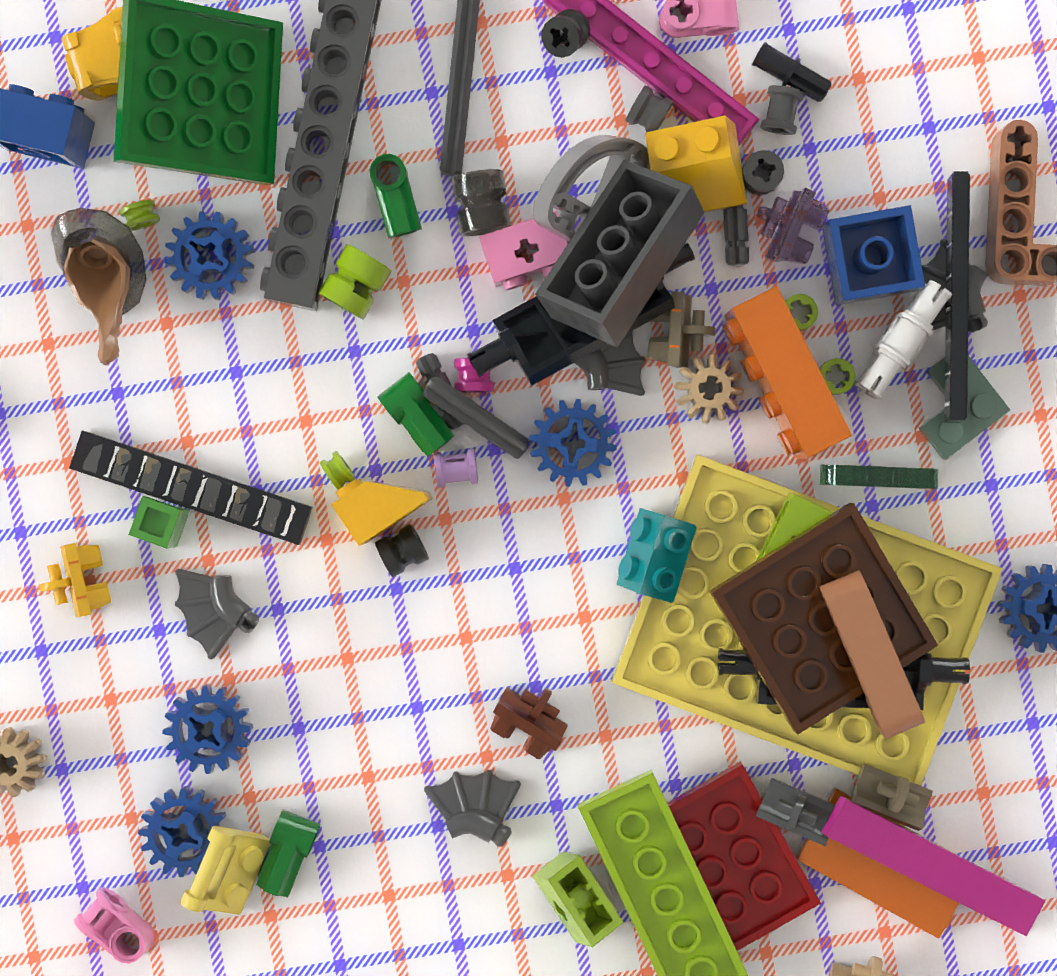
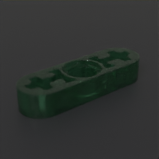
M820 464L819 485L938 489L939 469Z

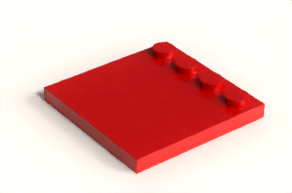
M741 761L667 802L737 951L821 904L778 826L756 816L763 799Z

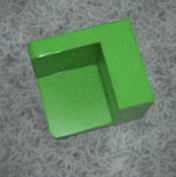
M142 496L128 535L166 549L175 548L178 546L190 509L175 507L153 498Z

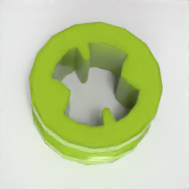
M154 200L138 201L119 210L120 216L125 217L127 220L124 224L125 231L141 230L160 221L159 215L153 213V208L156 206Z
M800 293L792 295L785 300L790 311L794 309L790 306L793 302H797L800 307L807 306L810 314L804 316L807 319L805 323L801 324L798 318L794 319L800 331L806 330L815 323L818 317V306L813 298Z
M842 358L828 360L819 367L832 395L847 392L855 383L856 373L854 367L850 362ZM832 365L837 366L839 372L846 373V381H840L841 388H835L832 381H826V373L832 372L829 368Z
M335 451L332 453L333 457L331 460L326 461L323 459L320 461V465L333 485L339 490L346 482H351L356 477L339 452Z

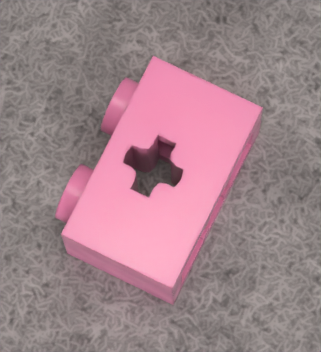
M534 218L479 236L495 287L503 285L505 291L528 284L527 277L541 272L543 277L546 278L568 245L567 240L539 226ZM528 244L530 249L538 248V252L533 254L534 261L531 263H526L524 257L516 259L515 255L521 253V245Z

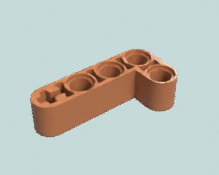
M1021 119L1013 120L994 135L991 143L985 267L989 278L996 283L1047 286L1057 282V270L1054 276L1048 275L1042 269L1041 263L1046 255L1053 258L1057 265V245L1033 244L1038 134L1031 123ZM1012 134H1014L1015 141L1021 142V146L1016 150L1015 144L1008 142L1007 139ZM1013 157L1012 162L1006 163L1007 160ZM1006 173L1014 174L1020 180L1018 192L1011 191L1006 187L1004 181ZM1005 213L1016 217L1018 221L1016 233H1011L1004 228L1002 219ZM1003 254H1009L1015 259L1016 270L1013 274H1009L1002 269L1000 260Z
M857 570L819 586L865 693L867 705L882 736L887 739L924 724L925 719L861 572Z

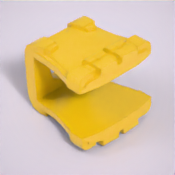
M122 6L110 10L109 14L89 27L77 32L68 33L61 38L64 49L67 51L65 60L70 75L75 81L78 93L87 99L99 101L118 94Z

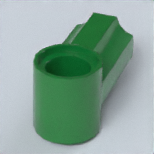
M382 154L376 157L369 169L370 178L374 185L388 238L400 237L422 230L408 178V171L403 161L393 154ZM387 164L396 165L400 169L399 179L391 185L383 184L378 180L379 170Z
M408 372L379 394L377 398L397 424L404 426L421 451L429 457L448 443L455 435L429 403L430 400L424 397L422 387L411 373Z
M283 809L269 841L272 845L256 885L263 889L264 892L288 898L304 857H308L321 824Z

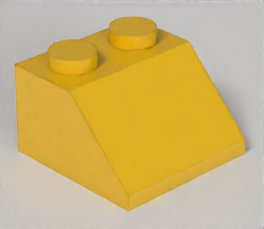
M724 115L645 133L650 170L691 185L704 212L747 204L736 126L728 117Z
M354 479L335 492L339 499L332 503L331 506L358 546L370 542L431 501L433 497L427 491L376 481L362 482L361 479Z

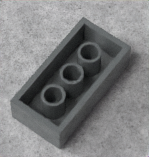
M623 160L535 293L550 317L618 348L705 213L693 187Z

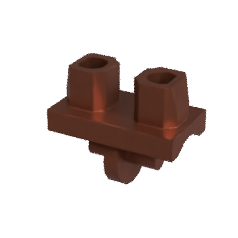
M506 687L493 711L495 716L490 729L500 737L509 739L515 728H519L529 735L523 745L526 753L536 759H541L550 749L556 751L562 742V737L568 724L556 718L560 710L548 703L552 695L551 690L544 688L538 697L526 689L522 695H519Z

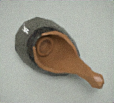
M76 208L57 216L50 233L57 264L72 293L80 305L92 312L99 324V350L97 356L100 363L107 365L119 357L120 350L117 337L120 334L122 315L140 303L147 281L144 255L130 228L107 211Z

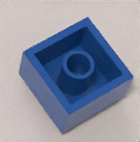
M9 84L8 90L0 88V147L6 151L84 169L95 122L84 114V108L74 105V100L49 94L47 100L34 95L33 90L15 84Z
M911 205L829 219L822 225L836 306L916 292L925 287Z

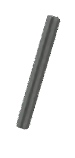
M457 0L440 162L441 174L447 176H460L462 174L480 0Z

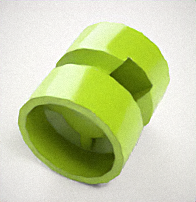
M346 244L335 262L338 268L337 273L328 274L318 294L364 320L375 301L372 296L373 291H379L383 288L392 270L359 249Z

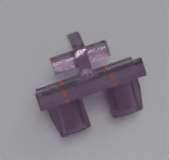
M806 187L802 191L793 190L788 203L786 199L776 197L771 209L759 207L756 216L765 221L761 235L772 239L765 258L773 262L789 261L797 264H806L814 249V244L798 237L803 224L815 230L821 229L830 211L829 208L814 199L816 192Z

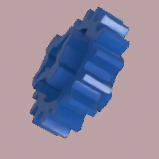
M199 211L198 222L196 223L187 216L183 218L186 229L181 231L180 229L173 228L171 231L178 239L176 243L168 242L165 244L166 248L174 252L173 257L165 259V264L177 269L170 275V278L175 282L184 279L181 290L187 294L196 287V297L201 300L205 299L208 291H210L215 300H221V290L223 289L232 295L236 294L233 284L236 281L244 284L248 282L247 278L242 274L243 270L254 269V264L246 260V255L254 253L255 249L251 245L243 244L250 236L245 230L235 232L238 222L231 218L224 224V215L217 211L212 220H209L208 215L204 211ZM205 230H217L213 231L208 237H195L196 234ZM231 242L234 243L236 250L234 264L230 262L229 256ZM197 246L205 250L214 251V254L223 263V266L215 262L206 261L207 259L197 249ZM186 248L189 250L191 263L187 268L184 261ZM220 273L225 275L223 279L216 282H203L210 275Z
M576 399L573 408H567L564 400L559 401L560 411L556 413L549 407L545 408L544 411L548 417L547 421H534L536 427L541 430L540 434L529 436V440L538 443L539 446L538 449L530 452L531 457L541 456L543 462L537 468L539 472L550 468L552 470L550 481L554 482L559 475L564 476L566 487H570L575 477L579 478L582 486L587 485L586 475L589 473L598 479L602 477L598 469L599 465H612L611 460L605 456L606 452L617 450L616 445L608 443V437L614 435L616 430H605L603 426L609 416L605 414L597 418L594 415L597 406L595 404H592L587 411L581 409V399ZM569 416L568 426L560 433H548L550 427L557 420ZM583 418L595 426L600 439L589 437L582 428ZM573 424H577L576 432L578 433V439L584 441L585 445L584 448L576 450L575 455H573V461L570 463L568 447L561 445L562 438H568L570 432L573 431ZM546 447L556 448L564 458L563 469L549 458ZM587 452L598 453L596 459L589 466L577 470L578 459Z
M1042 564L1040 573H1038L1035 566H1025V577L1018 573H1013L1011 577L1015 585L1013 587L1002 586L1001 588L1008 595L1007 600L997 602V606L1006 609L1007 614L999 618V623L1011 624L1012 627L1007 631L1006 635L1012 639L1021 635L1019 646L1028 649L1034 642L1035 651L1044 653L1048 643L1052 650L1057 651V630L1054 631L1055 625H1057V586H1055V584L1057 585V570L1053 574L1052 565ZM1033 584L1032 591L1024 598H1020L1023 592ZM1038 604H1050L1049 612H1037ZM1019 614H1023L1029 620V629H1032V632L1024 627Z
M206 684L202 686L201 695L193 687L186 691L188 701L181 697L176 698L173 704L178 711H168L164 716L172 722V725L164 728L162 734L172 736L173 741L166 746V749L174 750L177 748L180 753L175 762L179 764L188 759L190 761L189 771L194 772L201 764L204 765L205 773L211 774L216 763L224 771L230 767L228 757L234 761L240 760L243 755L238 747L247 748L251 743V740L243 736V733L253 729V724L243 722V717L250 710L249 708H242L240 710L237 708L236 705L241 698L239 695L231 699L226 698L227 687L222 686L216 694H212L211 685ZM213 703L219 706L215 710H204L201 706L197 707L196 704ZM231 717L234 726L233 736L228 732L227 719ZM211 721L215 725L211 731L213 734L206 737L201 732L205 727L203 724ZM183 722L188 726L187 740H185L183 735ZM200 748H212L216 753L218 751L220 753L204 755L197 751Z
M184 786L180 789L179 796H176L171 788L164 793L165 802L156 797L150 802L154 811L146 810L141 816L145 822L149 823L138 830V835L148 838V841L140 847L141 851L152 850L154 855L149 863L153 865L158 861H162L164 863L162 873L167 874L173 867L177 868L179 877H184L189 867L197 874L210 843L207 837L212 826H220L219 823L227 816L226 812H214L213 808L218 802L216 798L208 803L203 801L205 791L202 789L195 796H190L189 787ZM175 806H186L182 813L178 815L170 812L168 814L164 813ZM201 814L206 819L209 829L204 827V824L200 817ZM182 824L188 826L186 833L189 836L186 839L180 837L181 830L178 827ZM159 834L163 836L167 848L161 843ZM191 848L196 851L203 850L195 856L182 857L183 853Z

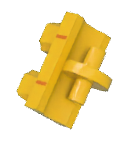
M76 543L61 546L60 550L67 578L62 579L59 563L47 566L50 582L39 584L40 592L52 590L55 605L68 603L64 587L69 586L75 617L91 615V610L111 603L107 582L85 586L82 570L103 566L99 545H82L77 547Z

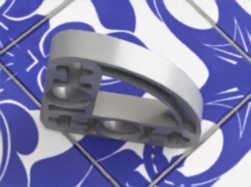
M612 135L593 136L577 143L556 162L543 181L533 205L535 222L570 242L576 233L574 232V224L579 214L581 216V225L623 160L647 168L649 162L647 148L635 140ZM610 156L591 207L568 194L575 181L588 167L598 160ZM553 207L561 210L559 217L553 212Z

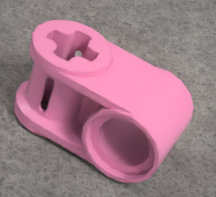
M666 0L659 14V25L661 30L671 38L731 34L740 30L736 0ZM675 8H679L681 15H687L684 22H679L678 17L672 15Z
M100 887L96 892V900L84 914L80 913L76 916L74 923L85 936L98 943L115 960L127 964L135 962L151 949L155 941L154 929L149 922L132 910L118 894L108 888ZM126 932H131L138 937L140 942L139 949H132L126 944Z

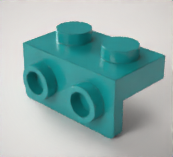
M640 508L637 518H635L631 525V538L626 554L619 564V577L616 585L638 594L672 603L696 532V525Z

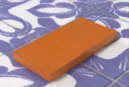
M834 787L827 801L836 805L840 796L849 800L852 799V796ZM894 822V823H896V824H898V825H900V826H902V827H904V828H906V829H908V830L914 832L913 830H911V829L905 827L904 825L899 824V823H897V822ZM806 838L796 855L798 861L938 939L941 937L959 905L958 902L831 838H828L826 846Z

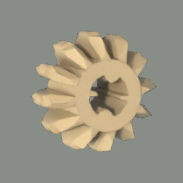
M715 354L708 355L706 368H704L698 356L694 357L692 365L696 373L687 367H682L679 373L688 379L689 382H676L674 384V389L687 391L688 394L676 401L678 406L691 401L693 406L688 410L687 417L693 418L699 409H703L701 419L702 423L706 424L711 420V409L714 410L717 419L723 421L726 419V413L722 405L732 411H736L739 405L729 396H741L744 394L743 388L731 387V382L737 381L742 377L741 373L735 372L730 376L725 374L731 366V361L728 359L721 363L719 369L715 368L717 360ZM707 378L715 381L712 384L713 386L716 384L719 386V393L713 394L710 400L703 398L705 392L701 394L699 392V385L706 383Z
M8 727L3 729L2 735H0V795L6 789L12 798L19 796L22 789L30 792L36 787L34 779H41L45 776L46 772L37 764L47 761L48 756L43 753L37 754L35 749L41 746L42 740L37 739L28 743L29 730L23 729L16 735L14 729ZM11 756H14L18 763L10 769L6 761Z

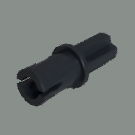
M767 42L763 43L751 64L782 81L781 86L789 85L799 89L801 92H804V95L816 102L824 100L831 88L832 83L830 80L800 64L801 59L799 57L794 60L768 45Z

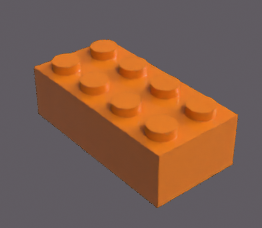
M777 286L733 307L724 315L726 323L722 325L724 333L732 346L739 345L745 357L744 360L740 361L743 371L751 383L757 381L763 393L759 397V402L769 419L776 418L782 430L777 433V437L787 455L793 454L796 459H806L853 436Z

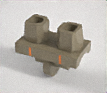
M671 291L675 308L651 320L653 322H670L669 337H650L648 342V358L665 362L668 366L675 368H688L690 336L691 351L702 352L703 336H715L716 327L704 326V310H693L691 325L692 296L685 295V292Z
M864 764L860 768L851 801L886 819L919 831L923 829L925 812L933 790L912 783L909 779L902 776L897 777Z

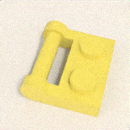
M212 826L207 837L210 843L190 890H185L180 904L195 912L208 910L241 915L270 847V839L259 833Z

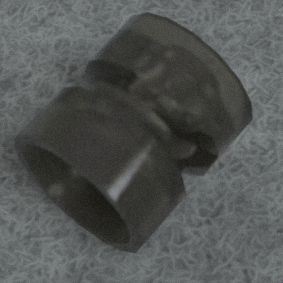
M477 170L452 177L455 201L462 204V208L457 212L460 236H482L511 226L508 204L501 202V198L506 195L503 170Z

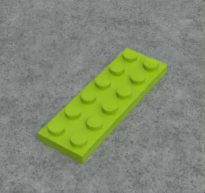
M652 770L578 803V809L657 975L748 976Z

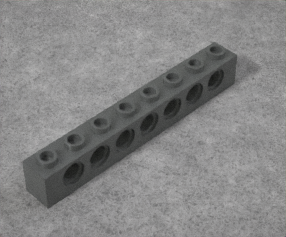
M319 0L318 12L323 13L320 29L314 28L311 36L310 52L315 53L312 69L305 68L301 90L306 93L304 107L297 108L293 123V131L298 132L295 148L289 147L285 160V171L290 172L287 188H280L277 198L276 209L281 212L279 227L272 228L268 242V250L273 251L270 267H264L260 280V290L265 291L264 299L269 302L317 312L320 299L318 292L324 280L382 0ZM342 18H351L355 21L354 28L347 34H339L334 31L336 23ZM335 57H341L347 61L345 69L339 74H330L326 71L328 62ZM325 97L338 99V107L331 114L318 112V105ZM325 136L330 139V146L326 152L322 154L310 152V144L314 138ZM312 175L320 177L322 184L316 193L308 195L302 192L301 186L305 178ZM301 215H309L313 218L312 229L303 235L296 234L293 230L294 221ZM294 254L302 255L305 260L303 270L295 275L287 274L285 270L286 260Z

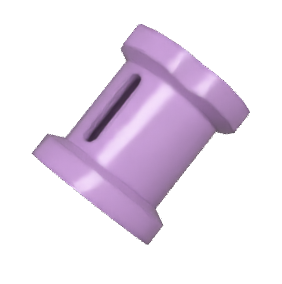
M475 448L468 449L467 453L443 456L441 452L434 453L435 475L438 488H444L446 483L463 481L478 484Z

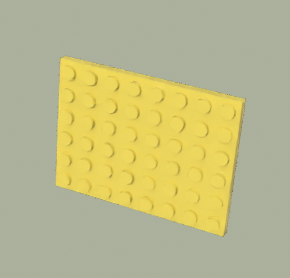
M697 454L673 515L675 519L696 525V532L675 599L670 603L643 595L611 682L859 775L861 766L867 764L897 777L902 776L909 779L910 782L922 786L960 683L932 682L931 686H926L923 710H921L925 723L885 739L880 733L869 708L841 707L802 733L796 734L778 705L758 704L756 702L757 680H755L754 675H718V663H735V661H720L718 659L719 648L724 650L744 649L709 591L756 561L789 493L796 494L831 512L837 511L840 507ZM862 516L938 644L937 647L927 653H931L932 657L938 658L966 657L969 659L1003 568ZM953 670V671H956V672H964L965 670Z

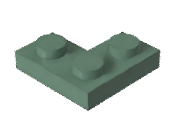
M968 355L967 418L960 423H944V409H942L921 425L919 430L943 460H947L1008 413L1010 408ZM944 357L928 369L926 373L945 396Z

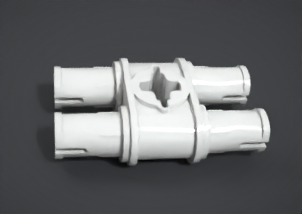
M929 280L927 284L925 283V287L920 289L909 307L904 312L897 313L885 329L879 341L873 347L872 354L874 358L858 381L854 383V386L861 391L867 390L865 394L874 399L877 397L881 399L901 368L906 369L910 367L911 362L921 351L927 338L932 335L933 326L931 324L947 300L951 298L952 293L946 288L938 291L941 285L935 281Z

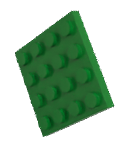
M123 0L114 162L261 185L274 184L283 22L179 0Z

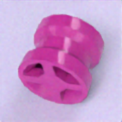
M468 358L454 359V368L458 371V380L454 383L455 389L462 393L494 392V383L490 380V371L478 377Z

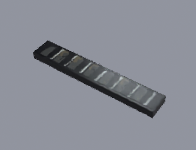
M953 171L947 179L946 289L952 293V296L946 302L944 423H960L967 418L970 174H968V171Z
M84 430L81 431L69 469L296 545H301L313 509L312 506Z

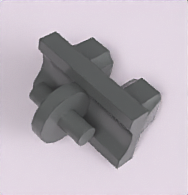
M771 778L756 816L826 846L829 837L821 831L835 804Z

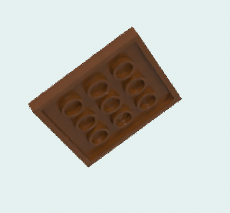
M850 502L709 591L796 734L802 733L864 693L819 586L859 570L870 591L902 668L938 646L854 503Z

